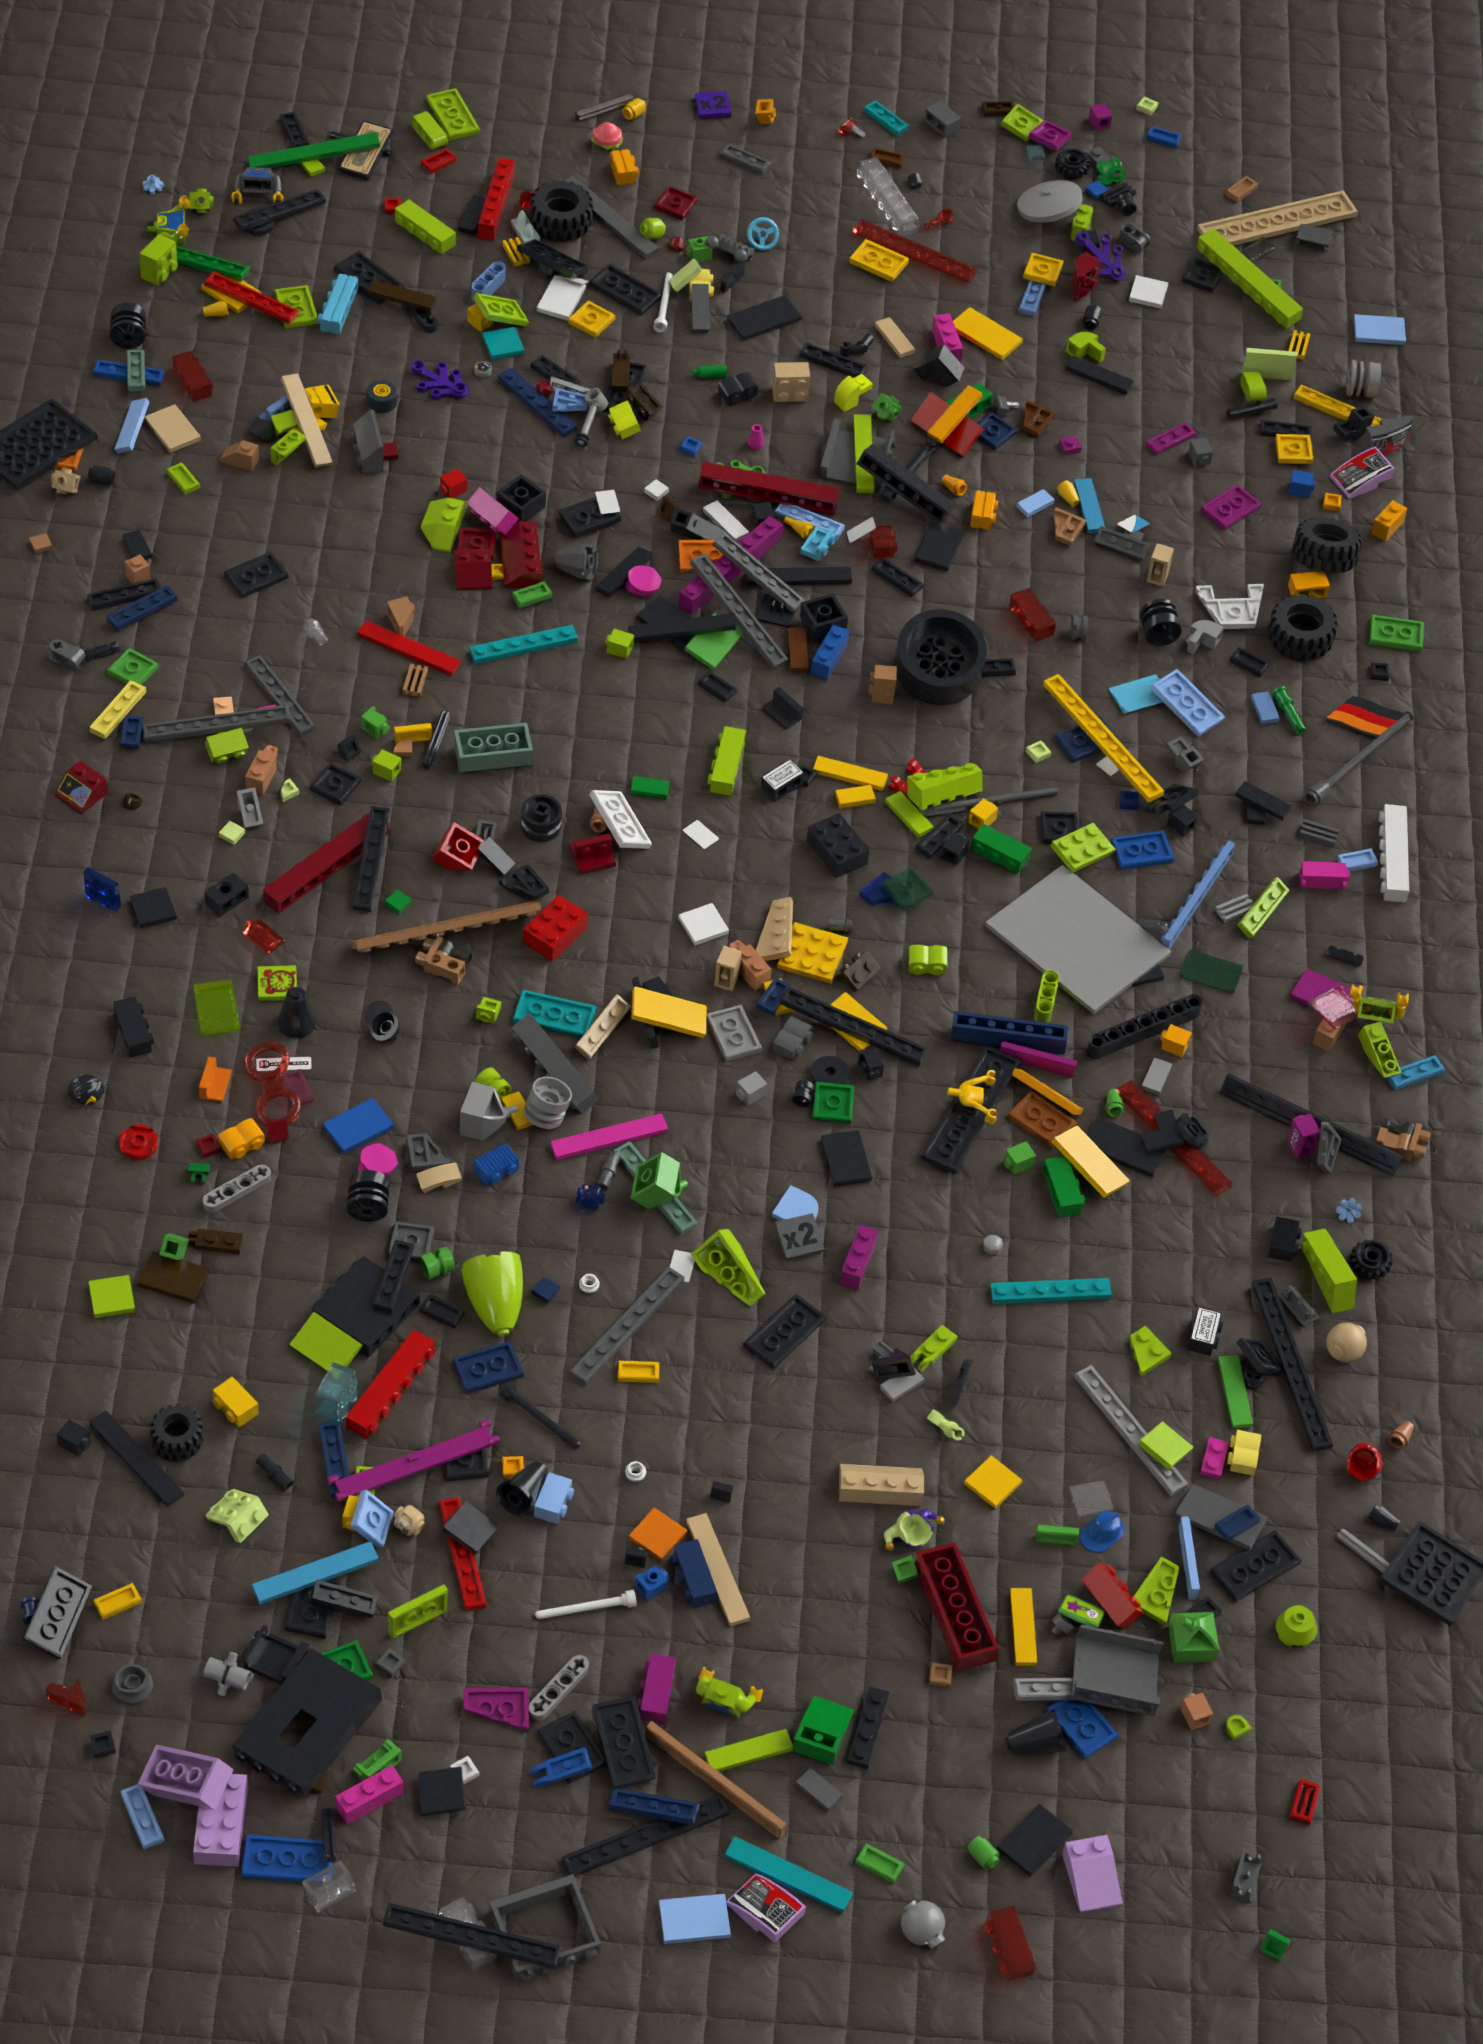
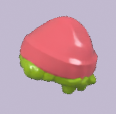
M604 122L594 128L591 138L594 144L605 148L606 151L619 148L623 140L621 130L615 124Z

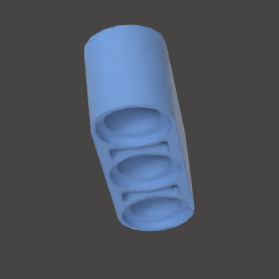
M492 263L472 283L471 299L473 302H475L473 299L475 293L492 295L505 282L506 266L504 263Z

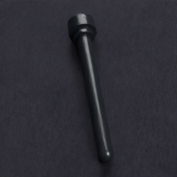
M507 1383L502 1388L500 1396L503 1399L517 1403L574 1448L581 1446L579 1440L522 1398L514 1385Z

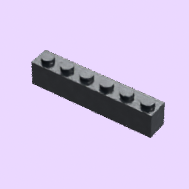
M873 444L863 451L856 463L939 524L949 517L956 505Z

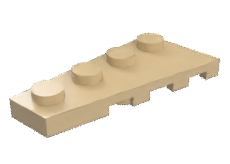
M791 897L773 900L756 948V952L764 961L791 956L793 900Z

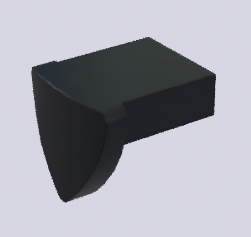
M256 417L247 429L251 435L266 441L276 439L275 428L271 420Z

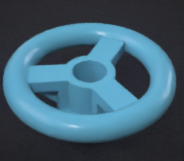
M760 217L750 223L747 229V238L753 248L766 251L776 245L779 238V230L774 221L766 217ZM765 222L771 225V228H759L756 224ZM752 230H754V237L759 241V245L752 238ZM761 231L764 232L763 237L760 236ZM774 232L772 242L765 245V239L768 237V234Z

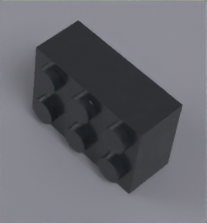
M840 813L808 826L806 841L836 878L868 864V847Z

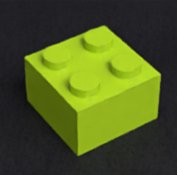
M161 234L155 237L140 252L141 278L158 286L177 269L176 241Z

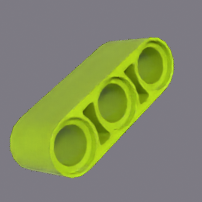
M427 111L411 116L413 128L430 149L434 150L448 144L446 133Z
M1241 372V387L1247 401H1265L1266 386L1260 373Z
M1047 970L1042 975L1034 1014L1036 1022L1049 1023L1051 1020L1059 982V975L1053 970Z

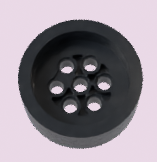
M945 609L924 611L912 617L900 632L894 656V666L897 667L896 678L906 692L922 702L934 705H949L960 702L970 696L981 681L987 658V643L980 628L968 617Z

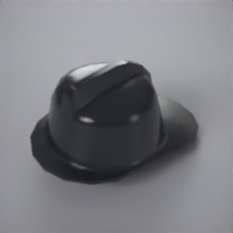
M382 1000L371 1003L365 1011L364 1020L372 1036L379 1041L397 1040L396 1036L400 1032V1023L392 1007Z

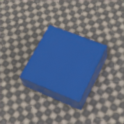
M1097 180L1088 185L1085 192L1097 200L1101 198L1102 193L1109 189Z
M687 436L679 446V451L695 457L701 449L703 442Z

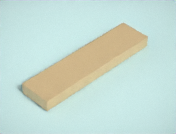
M618 994L615 995L574 1048L589 1060L631 1006Z

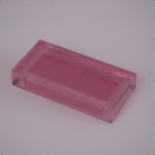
M301 1069L282 1074V1079L296 1108L315 1102V1098Z

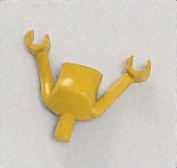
M989 1070L985 1076L967 1080L960 1085L959 1089L948 1088L947 1095L959 1097L963 1106L972 1107L985 1113V1121L988 1124L996 1122V1110H988L982 1106L984 1098L983 1088L972 1086L982 1082L992 1086L996 1081L994 1078L996 1075L995 1071Z

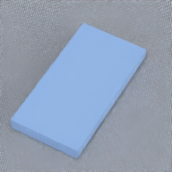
M1178 669L1151 685L1150 689L1198 737L1225 719V716Z

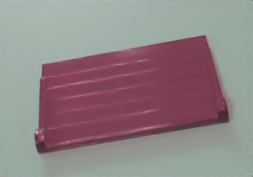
M1341 985L1308 1001L1309 1006L1333 1029H1337L1359 1018L1358 1012L1354 1010L1352 999L1343 992L1344 988Z

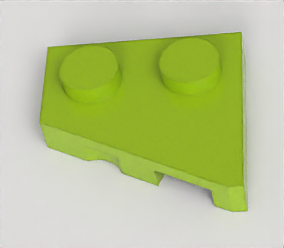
M1146 1326L1130 1335L1129 1341L1134 1350V1358L1138 1363L1141 1376L1171 1358L1172 1353Z

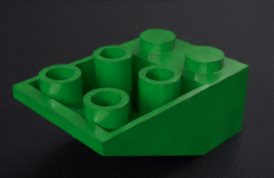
M814 1696L795 1736L793 1752L834 1765L854 1709Z

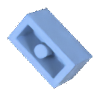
M548 1472L534 1507V1517L558 1524L560 1517L564 1518L566 1514L567 1500L571 1501L574 1494L572 1479Z

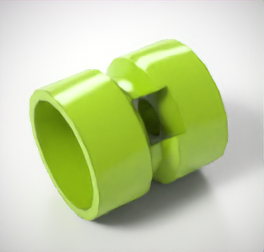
M490 1067L483 1070L475 1080L476 1083L495 1087L500 1101L502 1097L510 1094L511 1086L504 1078L501 1079L500 1074L494 1068Z

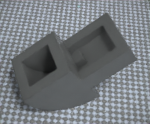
M1182 736L1168 742L1165 746L1176 760L1174 765L1183 772L1202 764L1204 761L1194 746L1189 747Z

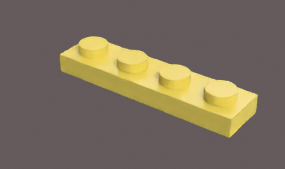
M130 680L89 727L90 732L106 739L123 720L125 715L146 693V687Z

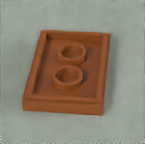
M1030 1091L1007 1116L1008 1119L1052 1149L1055 1148V1145L1052 1143L1055 1137L1077 1126L1075 1120L1033 1091Z

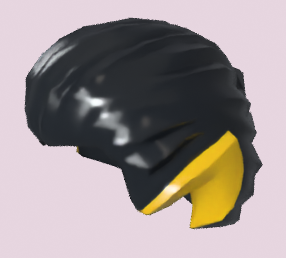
M81 1074L74 1078L68 1087L69 1097L83 1105H87L89 1102L96 1103L101 1099L105 1091L103 1082L89 1074Z

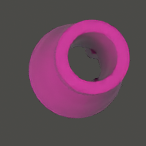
M759 424L752 426L747 440L749 447L753 450H759L764 445L762 426Z

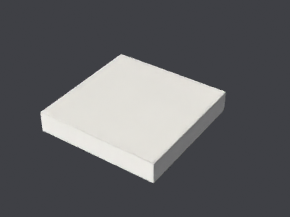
M1136 275L1129 302L1161 309L1168 288V282Z
M713 903L684 912L678 916L679 921L695 946L729 934L728 927Z

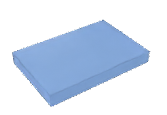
M1354 315L1355 342L1405 345L1404 318Z
M725 1894L659 1900L664 1944L730 1938L731 1933Z

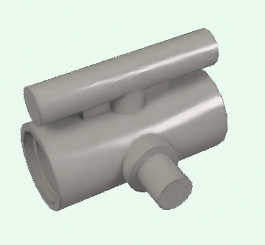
M234 1652L229 1653L228 1659L225 1662L210 1657L204 1669V1677L218 1681L219 1689L217 1694L222 1696L226 1695L227 1688H230V1686L245 1691L249 1682H252L254 1677L251 1671L237 1667L236 1659L238 1654Z

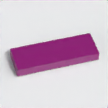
M1185 422L1147 440L1145 446L1156 456L1194 438L1196 431Z

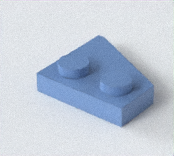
M556 388L552 406L553 412L587 411L588 402L584 394Z

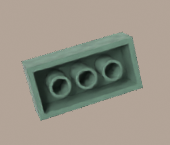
M527 723L454 730V747L459 772L532 765L533 748Z

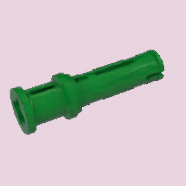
M1285 686L1277 687L1273 690L1272 697L1277 700L1279 709L1286 714L1296 735H1302L1307 729L1293 706V699L1288 696Z

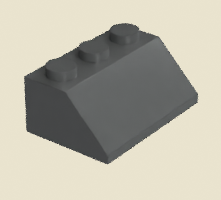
M369 410L353 424V432H350L351 442H355L353 444L354 454H358L357 465L361 467L363 474L383 471V444L374 410Z

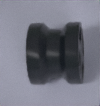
M1253 1364L1247 1366L1243 1375L1245 1387L1250 1390L1260 1388L1264 1373H1259Z

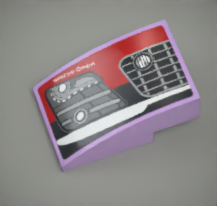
M1373 447L1345 462L1330 474V478L1346 497L1351 499L1377 489L1378 483L1393 477L1395 468L1376 447Z
M757 1873L726 1901V1905L756 1932H763L774 1943L805 1914L806 1906L788 1891Z

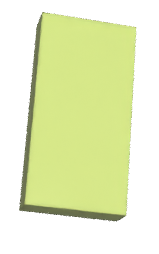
M692 259L669 279V282L678 292L697 276L702 269L698 262Z

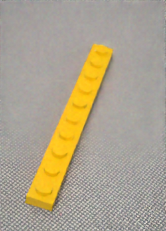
M1059 674L1044 680L1043 686L1148 803L1164 795V790Z

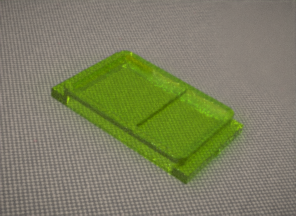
M232 979L193 984L201 1035L240 1030Z

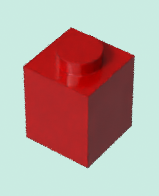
M457 468L440 477V491L448 498H454L467 492L468 479Z

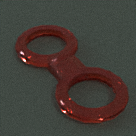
M264 1042L253 1047L245 1058V1070L248 1075L254 1080L262 1082L265 1094L258 1100L256 1116L265 1126L266 1122L278 1120L268 1118L264 1114L266 1104L275 1097H287L293 1102L291 1112L283 1117L286 1119L287 1125L291 1124L301 1111V1100L298 1094L291 1089L284 1088L281 1075L290 1064V1054L283 1045L276 1042ZM272 1050L281 1054L282 1061L275 1070L262 1073L253 1068V1062L260 1053Z

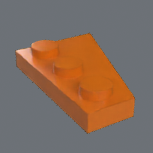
M679 540L680 573L694 570L690 565V561L704 553L712 563L723 556L712 545L715 540Z

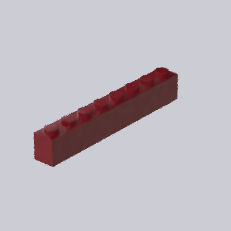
M708 462L702 463L698 484L700 489L777 504L794 505L803 509L834 515L839 495V488Z
M370 813L363 815L359 821L351 824L341 834H337L330 842L323 844L316 852L309 854L305 860L294 865L287 873L280 875L273 883L268 884L263 889V901L280 914L363 853ZM389 822L387 825L386 836L389 835Z

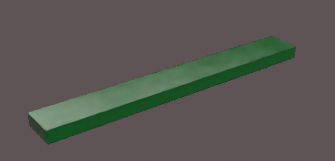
M377 132L248 156L250 167L275 168L379 148L380 141Z

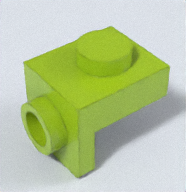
M483 997L481 1004L477 1005L476 1019L495 1024L502 1002Z

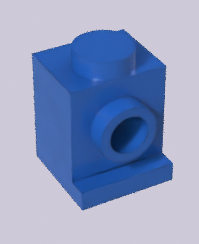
M655 1565L641 1575L635 1576V1588L646 1601H649L667 1589L668 1574L663 1568L658 1569Z

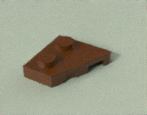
M1027 399L1023 431L1038 438L1055 418V413Z

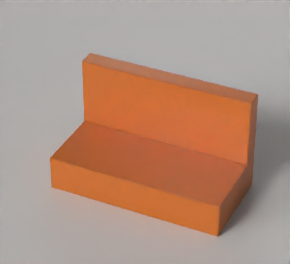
M208 1057L199 1085V1098L223 1103L232 1070L217 1067L215 1057Z

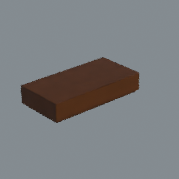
M873 147L869 162L901 169L905 154Z

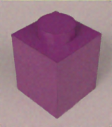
M1103 103L1090 106L1088 119L1094 129L1098 131L1111 128L1113 115L1106 104Z

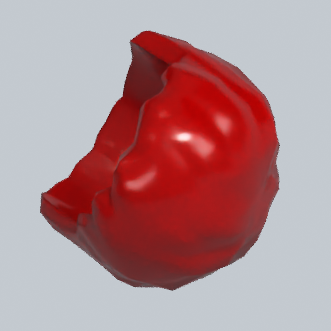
M1358 1443L1351 1448L1347 1458V1469L1352 1477L1359 1481L1373 1480L1382 1470L1383 1461L1381 1453L1371 1444Z

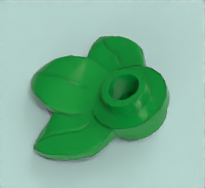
M1112 157L1109 162L1100 161L1096 164L1101 174L1096 181L1098 180L1104 186H1109L1113 182L1121 183L1124 181L1126 173L1122 169V163L1118 158Z

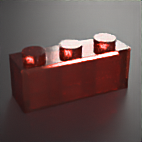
M192 351L172 356L173 370L192 402L212 397L213 382L211 379H208L205 368L200 366L199 358L195 357Z
M1029 588L1011 594L1009 607L1035 642L1054 636L1056 622L1048 614L1045 606H1042L1036 594H1033Z
M1015 1906L989 1912L988 1920L985 1922L988 1934H992L994 1940L992 1942L993 1949L1000 1956L1002 1973H1006L1008 1981L1034 1975L1036 1963Z

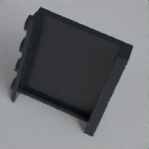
M362 1256L351 1265L350 1270L346 1274H342L333 1287L327 1289L325 1295L313 1304L311 1310L312 1313H317L362 1344L363 1354L370 1357L420 1305V1293L403 1282L392 1313L373 1309L372 1304L384 1269L365 1256Z

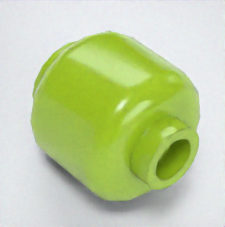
M646 218L640 226V232L649 240L660 239L666 230L665 224L659 218Z

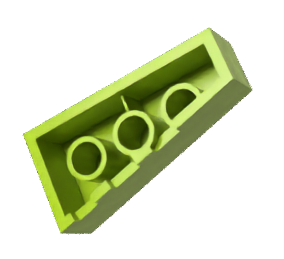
M1326 1228L1303 1233L1301 1250L1306 1255L1331 1313L1354 1309L1357 1278Z

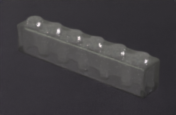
M874 157L859 161L857 175L863 181L865 188L870 191L872 198L878 203L880 210L884 212L886 219L891 222L893 229L897 231L899 236L918 232L919 218L878 158Z

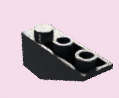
M676 508L670 522L672 532L695 540H716L721 534L726 533V531L703 518Z

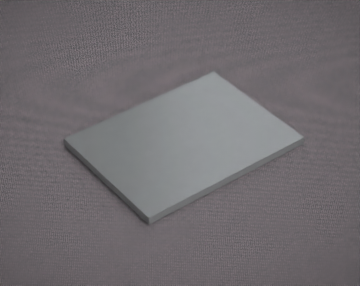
M1064 865L1057 868L985 923L989 930L1042 973L1047 970L1057 972L1059 975L1058 986L1093 1014L1132 986L1134 981L1154 966L1171 956L1172 952Z

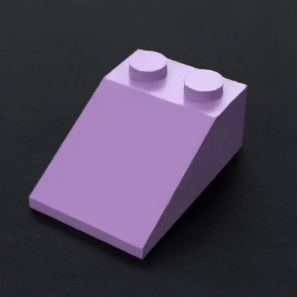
M1108 1835L1065 1842L1062 1855L1079 1912L1084 1913L1121 1906L1123 1904Z

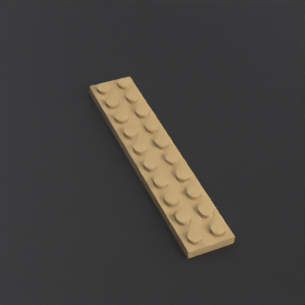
M1343 190L1198 224L1197 230L1200 235H1203L1214 228L1234 246L1298 231L1300 224L1314 227L1357 217L1358 211Z

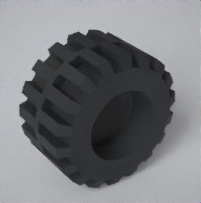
M176 1404L174 1407L167 1405V1409L161 1408L159 1413L154 1414V1419H151L150 1423L151 1444L157 1454L160 1453V1457L163 1459L168 1457L169 1461H173V1459L182 1461V1458L187 1460L191 1454L195 1455L197 1453V1449L201 1448L203 1442V1426L200 1415H196L194 1409L189 1410L187 1405L181 1407V1404ZM173 1429L186 1431L181 1436H170L167 1434Z

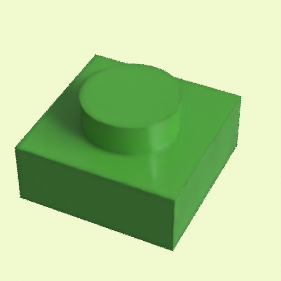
M911 1555L892 1562L899 1584L919 1577Z

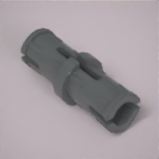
M612 1151L609 1152L606 1163L601 1168V1176L597 1183V1187L600 1190H604L605 1187V1191H607L612 1178L617 1173L616 1167L621 1158L617 1152H614V1154Z

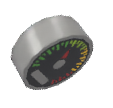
M481 361L475 364L474 372L478 377L485 378L490 376L492 367L488 362Z

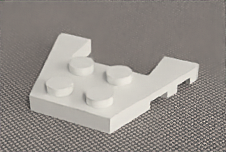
M1248 584L1247 592L1249 598L1215 599L1212 585L1196 586V594L1214 621L1224 626V629L1255 628L1264 587L1263 584Z

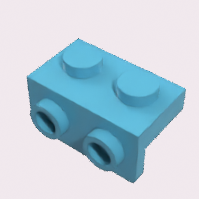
M816 527L801 547L800 554L819 561L822 556L827 554L829 546L835 543L837 535H835L836 528L831 527L828 532Z

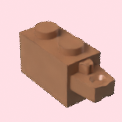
M267 745L263 751H258L245 776L246 789L255 787L257 794L264 795L277 770V747Z
M740 940L729 944L730 948L742 951L740 975L754 991L762 988L764 982L771 980L772 969L751 944L745 946Z

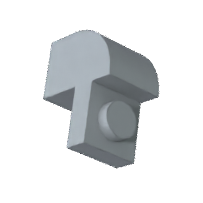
M1208 620L1193 623L1186 642L1188 644L1187 652L1193 655L1200 644L1214 650L1222 638L1224 626Z

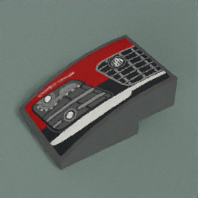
M1413 415L1382 419L1380 425L1368 426L1361 452L1376 447L1385 456L1404 446L1409 439L1414 419Z

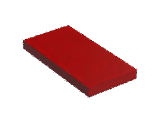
M930 392L911 421L928 432L950 405ZM965 416L943 443L965 457L984 428Z

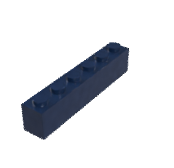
M954 1011L950 1040L1001 1046L1002 1042H1008L1042 1052L1064 1055L1068 1037V1026Z

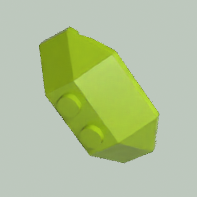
M444 498L429 503L421 524V530L430 542L433 550L451 552L468 507L466 504L468 501Z

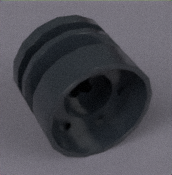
M124 302L116 305L112 309L110 316L111 341L124 349H133L143 344L146 338L145 310L134 303Z
M1155 599L1141 608L1139 616L1148 643L1155 646H1165L1173 643L1180 637L1182 628L1176 607L1172 601Z
M363 1170L352 1174L348 1184L346 1206L348 1214L354 1219L366 1222L383 1219L388 1214V1197L390 1193V1180L388 1177L374 1170Z

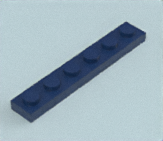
M512 367L498 375V380L563 438L577 431L575 423L561 411L553 412V404Z

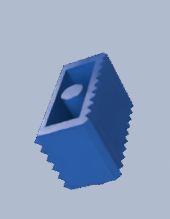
M504 1143V1145L498 1146L487 1154L485 1153L481 1157L474 1159L473 1171L485 1186L491 1183L496 1184L502 1177L513 1175L518 1171L520 1159L507 1143Z

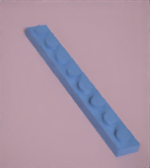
M1228 840L1225 846H1221L1218 851V857L1213 858L1210 863L1209 871L1205 870L1201 883L1197 882L1193 895L1189 894L1185 907L1181 906L1177 919L1171 921L1169 931L1162 935V944L1169 950L1233 855L1234 842Z

